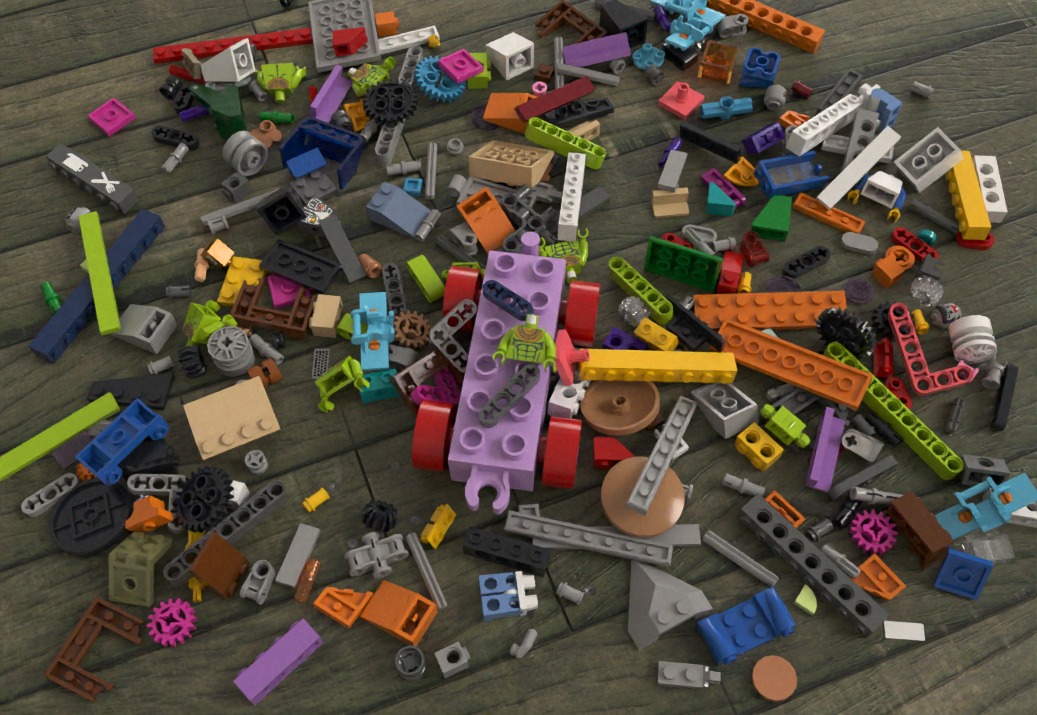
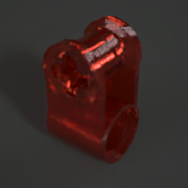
M753 231L745 232L739 248L742 254H744L749 267H755L756 264L761 262H769V253L757 233Z

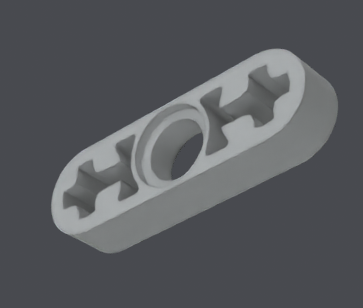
M67 473L26 498L22 502L21 509L27 516L37 517L55 506L67 492L80 484L81 481L75 474ZM71 480L72 485L69 487L67 482ZM56 491V496L53 499H46L49 492ZM35 504V509L31 510V505Z

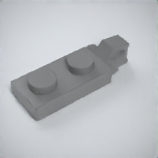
M539 182L530 188L531 194L536 195V200L562 203L563 192L557 191V189L553 188V185ZM517 185L515 189L518 190L522 186Z
M665 661L658 662V686L702 690V688H708L709 684H719L721 682V672L709 671L708 666Z

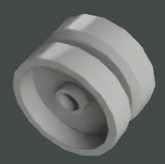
M239 131L227 140L223 147L222 155L223 159L231 167H234L236 171L240 172L243 176H251L264 166L268 157V148L250 132Z

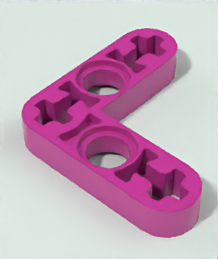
M447 366L433 375L437 387L419 385L411 393L413 401L418 405L425 399L455 403L457 406L461 396L456 381Z

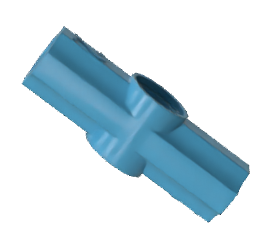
M723 97L720 99V102L700 104L699 109L700 116L703 119L712 117L729 119L734 114L752 112L753 107L751 98L733 100L731 97Z

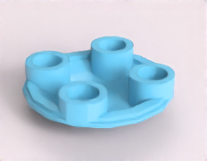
M644 44L643 48L638 49L633 54L632 60L638 68L644 70L652 64L660 67L664 62L665 52L652 47L651 44Z

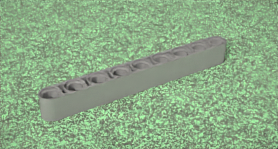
M414 45L408 49L398 78L400 84L405 81V85L410 84L411 89L414 90L417 81L413 80L415 77L413 74L419 61H423V51L420 46ZM391 102L389 105V113H391ZM398 121L397 125L393 122L388 126V123L385 122L382 126L375 147L378 165L385 167V165L391 164L404 123L402 124Z

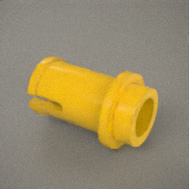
M743 272L740 274V281L737 287L738 294L751 293L752 275L745 272V278Z
M921 310L912 311L911 314H914L912 320L915 321V332L919 335L927 333L929 331V324L925 322Z
M321 488L309 498H304L305 501L302 502V505L308 512H314L316 507L330 497Z

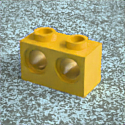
M644 317L634 331L635 337L647 343V347L654 351H674L679 344L676 335Z
M755 422L737 436L734 444L741 454H745L750 459L752 465L762 472L774 464L784 451ZM747 439L752 440L754 443L747 442ZM761 453H765L769 457H764L761 455Z

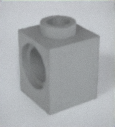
M459 641L434 653L444 678L469 667L467 660L471 659L465 646L461 648ZM451 655H458L460 657L459 661L454 664L449 663L448 658Z

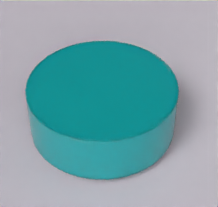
M926 229L920 230L917 235L920 240L929 246L933 245L937 238L934 232Z

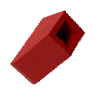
M365 27L332 31L333 48L336 57L353 55L368 42Z
M594 437L593 468L607 470L625 459L635 457L615 438Z

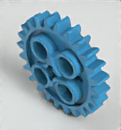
M429 56L428 59L424 57L423 61L420 60L416 65L413 80L417 81L416 86H420L419 91H425L424 96L429 94L430 99L435 97L436 102L441 99L443 103H445L446 99L451 102L452 99L456 101L457 97H461L467 83L462 81L457 84L446 73H444L438 88H435L443 71L437 65L438 56H435V59Z

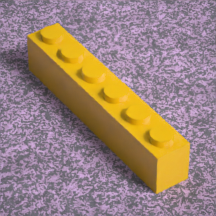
M961 151L964 159L945 173V179L948 180L949 193L952 195V205L955 206L956 210L955 217L958 218L959 231L962 233L963 239L985 240L991 229V224L970 151Z

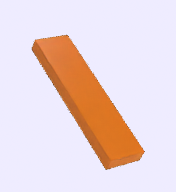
M801 192L792 205L793 209L846 233L853 232L859 234L866 222L834 207L828 210L816 199Z

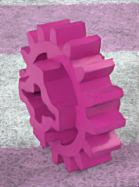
M873 509L869 514L864 510L861 515L857 514L854 518L855 520H852L850 523L852 528L849 530V533L854 534L850 540L857 541L856 548L863 547L864 554L869 550L871 555L876 554L877 551L880 555H883L885 550L889 551L897 541L895 536L898 533L892 531L896 525L889 524L890 517L883 518V512L876 515ZM867 521V524H863V526H860L861 523ZM886 539L884 543L879 544V541Z
M169 598L168 604L160 602V609L153 608L155 615H149L148 618L152 623L147 624V627L151 630L149 635L154 638L156 643H161L164 647H167L170 642L173 647H176L177 641L184 644L185 636L192 637L189 631L196 630L192 623L196 622L197 618L193 615L195 610L192 607L190 608L191 605L188 602L183 603L180 598L174 602ZM182 611L185 613L186 620L182 618ZM159 625L162 626V634L159 631Z

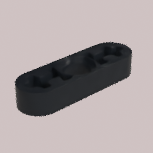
M156 126L151 131L154 140L158 143L178 147L180 143H183L190 151L199 147L198 138L193 133L165 126ZM174 136H180L177 140H171Z
M819 246L787 262L783 269L784 277L794 280L826 264L830 257L829 249ZM808 260L811 262V265L806 266L802 261Z

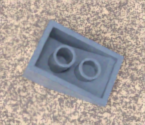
M387 182L382 183L366 206L369 220L414 239L415 233L422 225L421 222L426 220L431 210L405 191Z

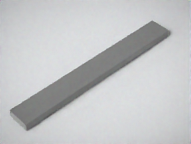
M679 396L626 503V508L641 515H646L696 410L697 402Z
M511 510L508 511L504 532L665 567H670L674 546Z
M699 524L674 525L662 535L642 538L674 545L673 547H696L701 545ZM614 526L590 527L627 535ZM533 538V545L550 550L581 549Z

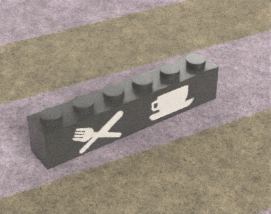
M62 143L46 155L49 161L48 165L53 171H59L64 178L71 179L78 187L82 186L90 195H96L102 203H108L115 211L119 210L125 214L139 201L134 189Z

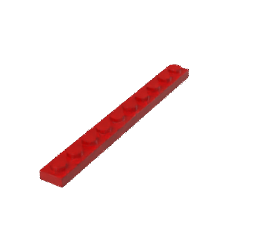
M312 28L153 48V61L155 64L182 61L184 58L181 53L182 49L192 50L196 58L213 57L248 38L249 44L256 45L257 51L313 44Z

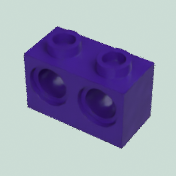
M778 122L763 127L741 141L747 154L753 155L783 140L785 136Z
M613 327L603 342L602 349L646 351L648 344Z

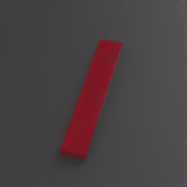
M586 76L520 104L514 110L521 121L526 123L530 118L544 115L587 96L596 89Z

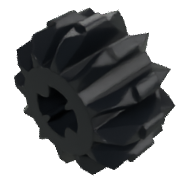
M186 346L179 350V362L186 377L190 379L197 378L206 373L205 361L197 346Z
M379 499L377 501L370 500L363 508L362 523L366 524V528L382 533L383 531L389 532L396 525L397 509L393 508V504H387L386 501L381 502Z

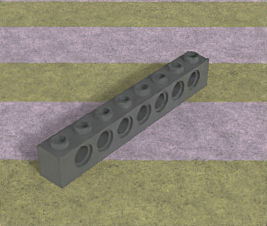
M757 493L741 508L738 514L740 522L745 527H749L754 531L756 537L761 542H765L771 547V551L777 557H781L787 563L790 570L797 572L807 586L814 588L824 602L830 603L841 618L847 619L858 634L868 638L889 616L879 604L761 495ZM757 518H763L766 523L759 522ZM773 532L779 533L782 538L775 537ZM789 547L795 548L798 553L791 552ZM805 562H810L814 569L808 568ZM822 577L827 578L830 584L824 583ZM838 593L845 594L847 600L841 599ZM855 608L862 610L864 616L857 614Z

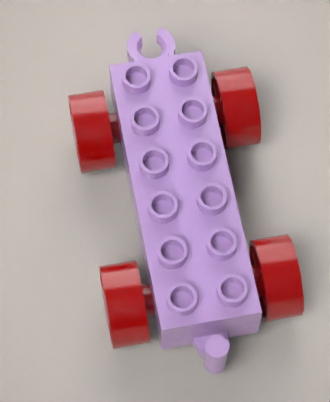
M526 232L522 235V254L489 251L483 284L488 280H495L529 301L533 306V314L539 315L537 327L546 328V332L551 334L554 343L557 338L558 326L562 324L565 325L573 346L593 347L600 283L571 280L568 300L563 299L566 259L539 256L540 237L535 232ZM451 266L444 293L443 317L464 299L472 300L477 306V311L457 332L473 333L457 417L455 403L424 399L420 404L413 436V467L416 469L446 472L449 466L452 481L467 482L465 499L471 511H476L479 507V490L484 486L494 487L498 494L493 501V512L497 515L501 514L509 504L510 488L533 491L537 463L544 464L542 486L573 490L582 420L551 416L547 437L542 436L552 366H548L546 368L547 372H545L542 363L506 358V355L502 366H500L502 359L499 357L493 363V354L497 352L502 337L510 328H515L517 324L525 325V321L516 319L483 296L481 269ZM505 297L502 299V302L510 304L513 302V299ZM464 304L463 307L465 309L461 313L459 310L455 313L463 320L465 318L463 314L466 311L469 313L472 311V304ZM456 316L449 317L447 321L450 327L457 326L459 322ZM529 364L536 365L540 370L539 382L494 427L484 428L481 426L478 417L481 408L524 366ZM527 373V378H528L529 376H533V377H534V373H532V374ZM520 385L511 387L514 393H519L523 389ZM506 399L497 401V405L500 407H505L509 403ZM492 414L490 416L484 415V419L489 418L492 420Z

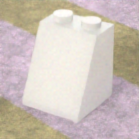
M513 32L486 44L487 58L491 59V63L506 81L534 68V43Z
M248 38L243 39L203 63L201 69L204 80L239 82L255 72Z

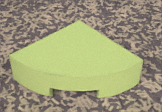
M805 584L794 604L813 616L817 608V600L813 591Z

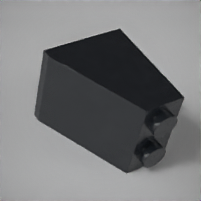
M617 0L601 4L599 26L608 32V36L626 32L630 49L645 43L648 25L647 16Z
M290 183L260 200L256 207L257 212L275 235L307 217L300 197Z
M147 436L118 466L122 469L123 478L128 481L129 477L134 474H178L177 466L180 465V459L178 454H174L172 445H168L165 439L153 440Z

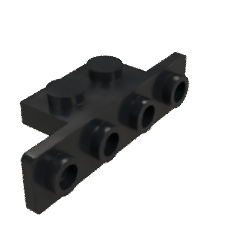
M670 295L666 297L673 305V314L676 316L666 325L665 329L676 335L677 339L692 352L696 351L705 342H708L720 353L724 350L725 340L721 334L714 332L706 322L701 321L691 310L686 309L678 299H674Z

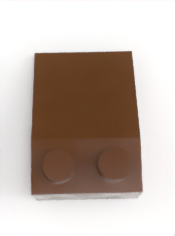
M212 531L189 571L206 591L228 601L230 596L234 595L237 591L238 582L248 572L250 563L241 552L216 532Z

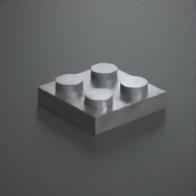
M321 168L289 182L305 206L313 196L324 201L338 193L337 188Z

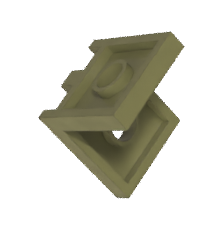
M134 532L109 553V601L150 607L154 603V564L172 547V538H166L163 535L153 536L146 535L143 532ZM127 579H132L136 586L129 585Z

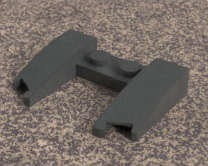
M797 388L771 405L775 408L776 412L784 406L793 415H796L815 401H818L824 408L835 409L833 417L844 420V428L850 423V421L846 420L848 413L856 411L801 388ZM761 414L762 418L768 423V421H769L770 419H769V418H765V417ZM811 439L807 445L809 450H813L814 442ZM795 440L789 444L790 448L798 451L800 446L796 444Z

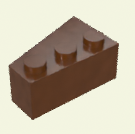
M912 491L891 501L887 513L900 531V535H906L911 544L908 547L911 553L916 552L922 564L919 565L921 570L924 571L942 561L948 548L951 547L954 541L950 533L944 530L938 523L935 515L927 510L923 501Z

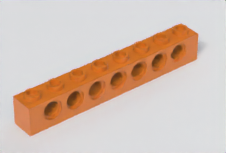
M707 0V8L725 14V16L745 14L749 19L746 24L747 26L812 54L815 53L822 43L825 33L824 29L755 0Z

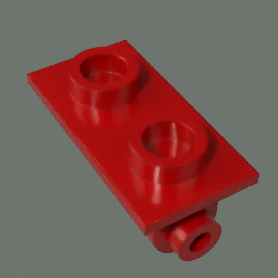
M884 338L880 343H875L873 375L888 379L893 377V345L888 338Z

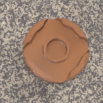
M774 655L765 656L756 663L752 670L751 681L753 688L765 700L772 702L784 701L793 694L797 686L795 669L790 662L782 657Z

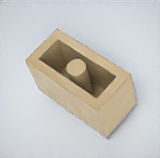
M318 294L317 301L313 303V317L309 319V328L312 329L314 336L336 338V327L340 322L343 309L340 296Z

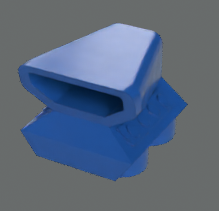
M756 47L749 49L738 86L756 88L772 86L781 56L773 51L764 53L760 48Z

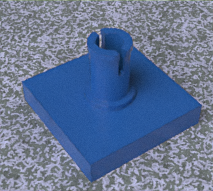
M948 548L933 581L934 587L978 600L993 568V562Z

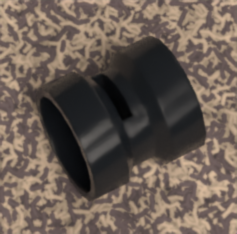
M169 76L165 80V84L159 88V91L165 98L173 100L177 94L176 92L183 85L177 78Z

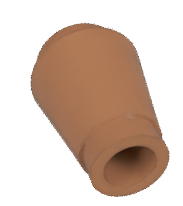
M367 254L359 256L358 260L368 277L377 278L382 273V267L378 261Z

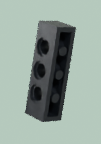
M471 526L468 528L462 545L463 552L466 555L541 577L545 576L550 559V549Z

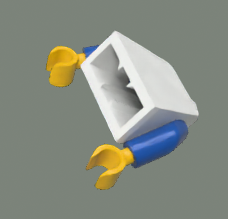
M878 171L876 174L863 176L854 188L855 191L848 193L847 201L853 197L855 198L853 205L856 204L859 193H861V195L891 209L893 208L887 216V221L890 216H894V223H896L900 217L899 211H901L906 200V193L901 187V180L891 174L888 175Z

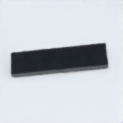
M684 121L680 124V138L736 164L740 161L741 147Z

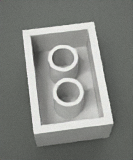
M937 127L896 159L894 163L898 171L920 193L964 158L961 150Z

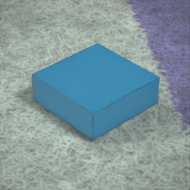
M405 178L403 191L410 196H420L423 180Z

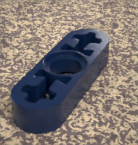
M488 280L483 284V296L516 319L526 321V314H533L532 304L495 280ZM510 297L513 299V302L505 304L502 302V299Z

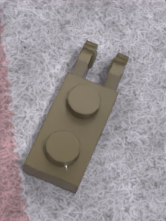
M182 49L181 53L184 56L182 64L194 79H201L202 63L193 55L192 50Z

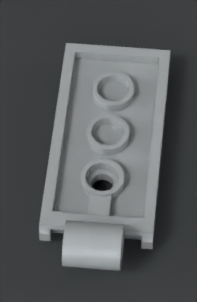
M458 174L453 176L447 188V192L451 196L459 197L455 203L456 206L487 186L501 207L503 195L515 193L517 190L469 176L466 182V179ZM530 194L522 201L533 209L536 195Z

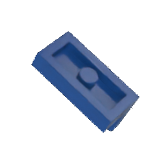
M315 148L286 161L290 175L293 174L295 179H298L325 167L326 161L319 149Z

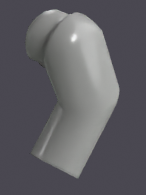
M528 629L521 645L513 644L510 654L516 656V658H522L532 648L538 633L534 629Z

